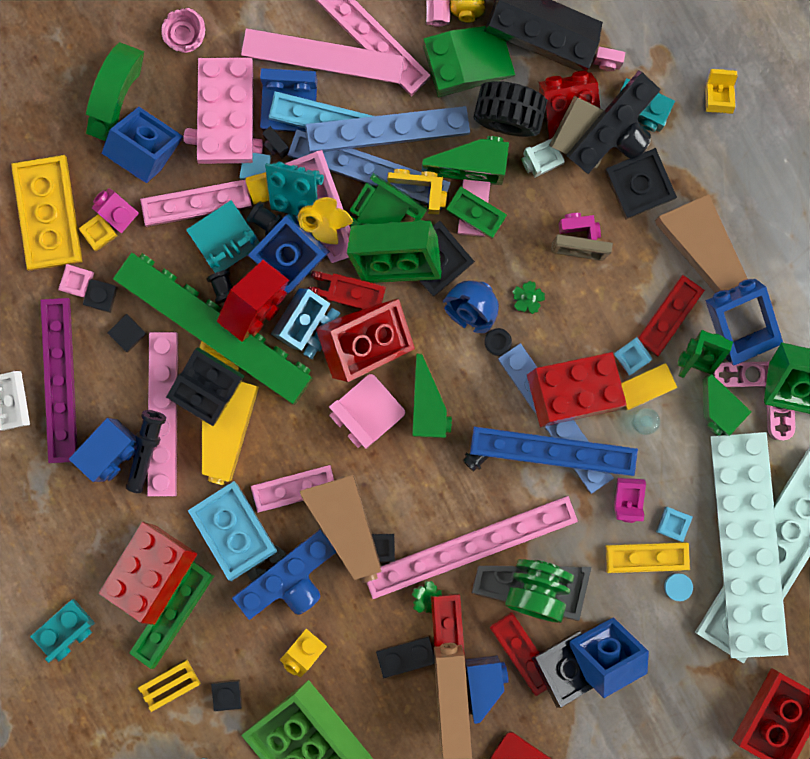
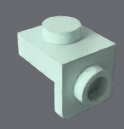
M552 138L535 147H527L524 150L522 163L528 173L532 172L535 178L565 163L560 151L549 146Z

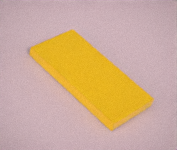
M61 155L12 163L11 167L27 270L32 271L83 262L67 157Z

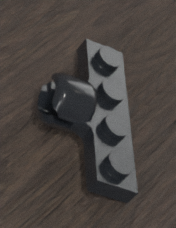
M638 70L566 156L587 174L592 171L613 147H616L630 159L640 156L649 146L651 134L638 123L637 119L661 89L643 72Z

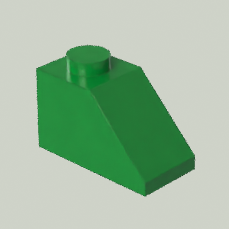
M712 374L706 375L702 379L704 418L709 422L707 427L717 436L721 434L730 436L752 411Z

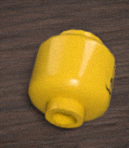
M450 0V10L460 21L473 22L475 18H479L485 12L486 0Z

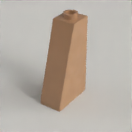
M709 194L660 215L655 220L659 229L715 293L722 290H730L737 287L740 282L748 279Z
M351 475L301 490V497L353 579L361 578L362 583L378 579L377 573L382 572V568L355 476Z
M444 643L440 647H434L438 730L442 758L472 759L465 656L462 645Z

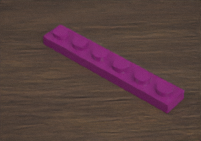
M69 298L42 299L41 320L48 463L71 462L69 458L78 450L71 304Z

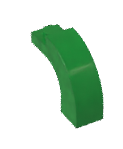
M121 42L110 51L91 91L86 115L89 116L86 134L106 141L110 129L118 123L121 107L128 89L140 76L145 51Z

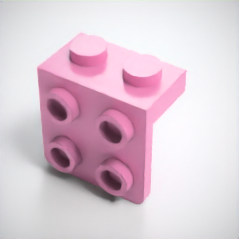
M373 374L367 375L339 401L336 400L329 406L333 411L329 416L339 427L345 425L351 431L348 435L349 439L357 448L363 445L365 449L405 415L404 408Z

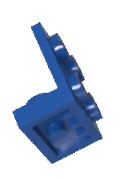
M261 68L260 80L263 85L261 129L266 130L271 126L274 131L296 132V130L306 132L305 128L268 120L275 91L316 101L318 83L316 71Z

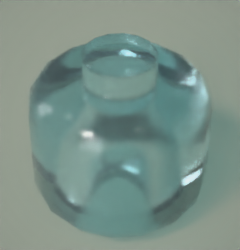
M641 408L633 414L631 425L638 434L650 435L659 428L660 417L653 409Z

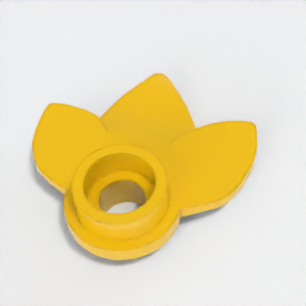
M329 197L319 198L312 206L301 208L297 217L300 227L306 232H312L316 240L335 245L338 244L339 240L336 229L352 224L353 219L345 210L336 208L337 200Z

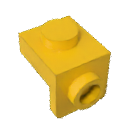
M724 69L710 70L705 85L706 112L733 114L735 110L734 86L738 77L737 71Z
M305 629L282 656L280 661L290 674L301 678L327 646L309 630Z

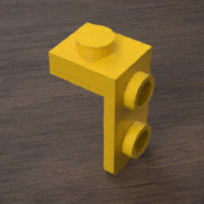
M394 169V173L388 172L387 181L389 183L431 187L428 214L439 215L440 207H446L447 191H442L443 177H437V173L424 171L421 172V175H413L406 169Z

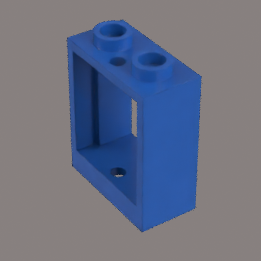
M757 279L744 280L737 287L719 291L712 298L705 300L716 334L733 341L724 312L752 299H758L766 327L733 342L731 351L726 356V359L733 366L778 347L783 342L767 287Z

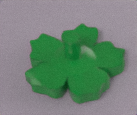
M531 281L524 283L523 289L516 286L512 292L514 300H518L514 305L517 311L525 312L528 308L531 314L537 313L541 306L539 302L545 300V293L540 288L535 290L536 283Z
M425 581L424 587L419 586L413 589L412 596L416 598L413 601V609L418 613L422 611L432 613L431 596L442 595V591L437 589L433 581Z

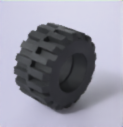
M504 81L485 82L481 84L473 118L481 126L495 132L519 137L535 136L541 130L547 99L538 91L520 84Z

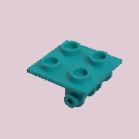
M283 162L265 164L270 207L272 210L298 216L301 208L312 206L318 199L317 185H322L324 181V175L320 174L319 171H306L304 167L298 168L296 165L290 166L283 164Z
M232 200L186 229L215 273L225 270L250 254L260 243Z

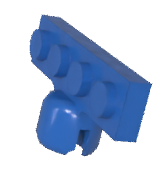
M319 529L234 595L232 599L249 620L279 598L283 599L295 614L300 615L313 607L320 599V592L309 579V574L335 554L336 550L321 529Z

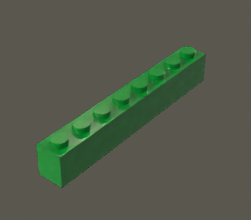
M134 253L129 255L113 280L294 405L297 403L313 380L308 375L311 371L308 367L299 361L295 365L286 359L289 354L276 345L273 350L264 344L266 338L259 333L254 337L249 335L241 342L217 323L220 315L219 312L222 309L220 306L209 299L204 303L197 298L199 295L197 290L188 284H185L184 287L178 285L175 282L177 277L165 268L160 272L152 267L155 261L145 254L141 253L139 257Z

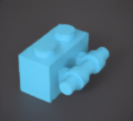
M299 288L271 335L292 349L302 350L305 344H307L308 346L303 355L313 359L316 352H320L322 349L317 332L312 336L313 331L318 323L323 325L338 318L340 312L331 308L328 314L324 315L330 303L309 289Z

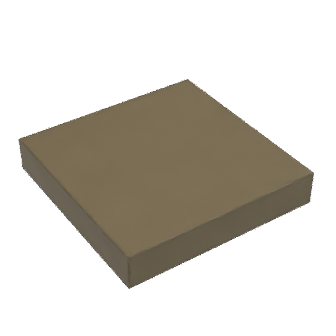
M574 96L549 146L568 154L604 110ZM601 160L598 162V164L595 166V168H597V167L599 166Z
M558 234L552 242L551 252L603 261L611 254L613 243Z

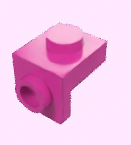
M110 188L106 191H101L93 201L92 209L120 233L139 214Z
M581 213L566 214L565 219H561L558 223L560 234L587 231L588 239L597 240V238H601L600 224L595 222L594 215L581 217Z
M617 478L614 502L617 520H622L626 523L644 521L645 479Z

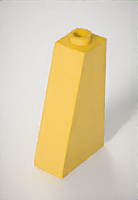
M241 382L214 426L202 420V474L209 476V482L224 485V481H232L258 393V386Z

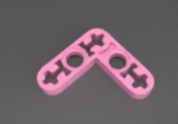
M730 362L721 363L713 373V376L726 388L766 387L769 362H741L735 366ZM724 367L729 373L738 372L737 367H740L739 377L728 378L727 383L724 382V378H719V373L723 372ZM749 367H755L759 371V379L756 382L748 381L745 376L746 370ZM767 405V429L773 439L784 441L794 435V410L778 409L777 407ZM788 412V417H782V424L787 426L788 430L784 431L783 436H781L779 431H775V426L780 425V417H774V413Z

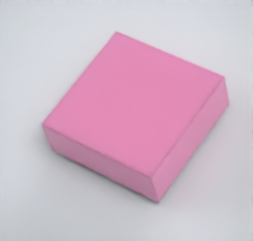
M66 264L58 290L85 298L89 280L93 278L94 272Z

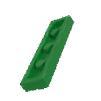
M193 561L155 625H147L129 654L148 668L155 669L215 576Z

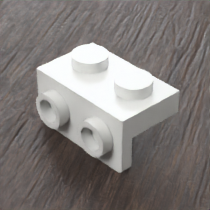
M21 371L1 374L0 431L30 425Z

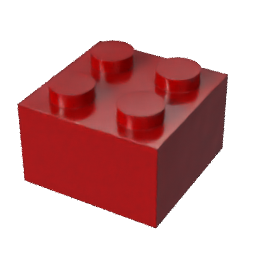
M262 260L230 290L217 323L241 342L249 335L254 337L262 328L263 322L266 319L268 321L272 320L279 311L277 305L281 303L287 294L285 288L289 279Z

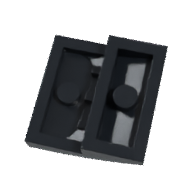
M197 347L194 349L183 371L177 376L166 398L211 426H214L245 375Z

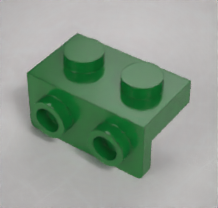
M701 330L696 339H690L686 351L683 350L677 363V366L681 367L678 376L684 378L691 367L713 375L731 351L733 341L725 339L719 334H712Z

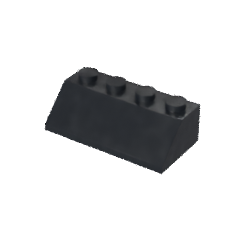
M496 0L484 31L576 71H586L590 68L598 48L603 22L553 0Z

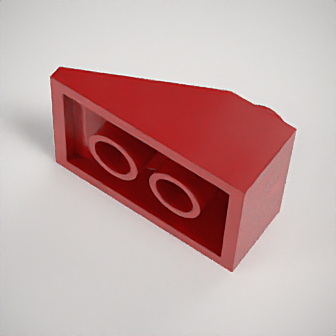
M399 299L390 300L336 318L315 328L332 378L345 382L358 378L415 349Z

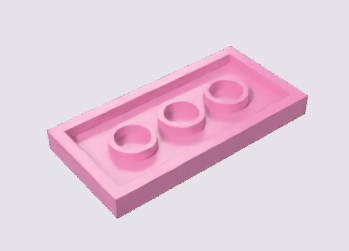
M198 58V164L253 163L252 58Z

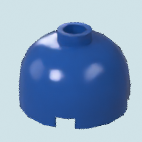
M463 281L454 286L443 300V303H447L444 309L450 318L463 328H466L467 324L475 327L473 330L475 333L488 332L498 316V300L491 286L485 282Z

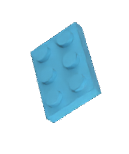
M235 481L188 510L229 581L234 580L277 552V549Z

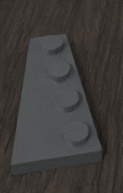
M478 566L471 593L506 602L509 588H523L524 584L513 578L514 573H527L514 566ZM560 567L575 577L572 584L559 583L568 587L571 590L570 594H556L555 598L566 604L563 618L579 621L591 567Z

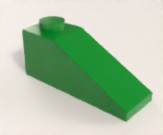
M417 353L412 437L446 438V432L451 433L452 416H447V409L422 354Z

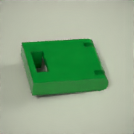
M373 173L370 179L377 183L378 187L366 183L350 209L352 213L359 216L358 219L351 216L353 223L350 225L354 226L366 223H399L405 214L415 218L413 221L415 222L416 220H422L428 207Z

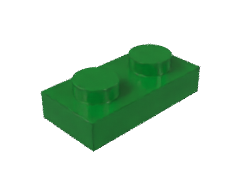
M461 186L446 209L448 213L493 239L507 216L504 212Z

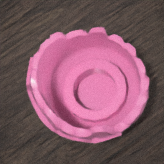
M185 8L172 11L162 24L161 33L164 42L176 51L191 52L197 49L203 42L205 24L202 16L193 9Z

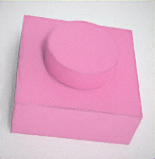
M598 47L593 64L599 65V68L605 71L620 70L624 62L625 52Z

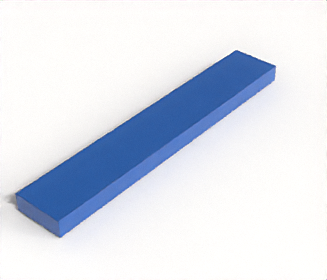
M473 427L470 454L628 476H635L638 453L637 448Z

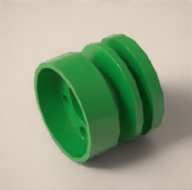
M518 559L516 567L527 574L515 572L513 578L524 584L523 588H509L505 606L534 618L562 623L566 604L555 597L556 594H570L571 590L559 583L572 584L575 576L562 570L559 566L548 562Z

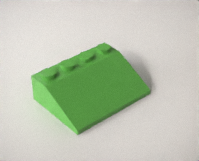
M309 680L241 735L260 759H373Z

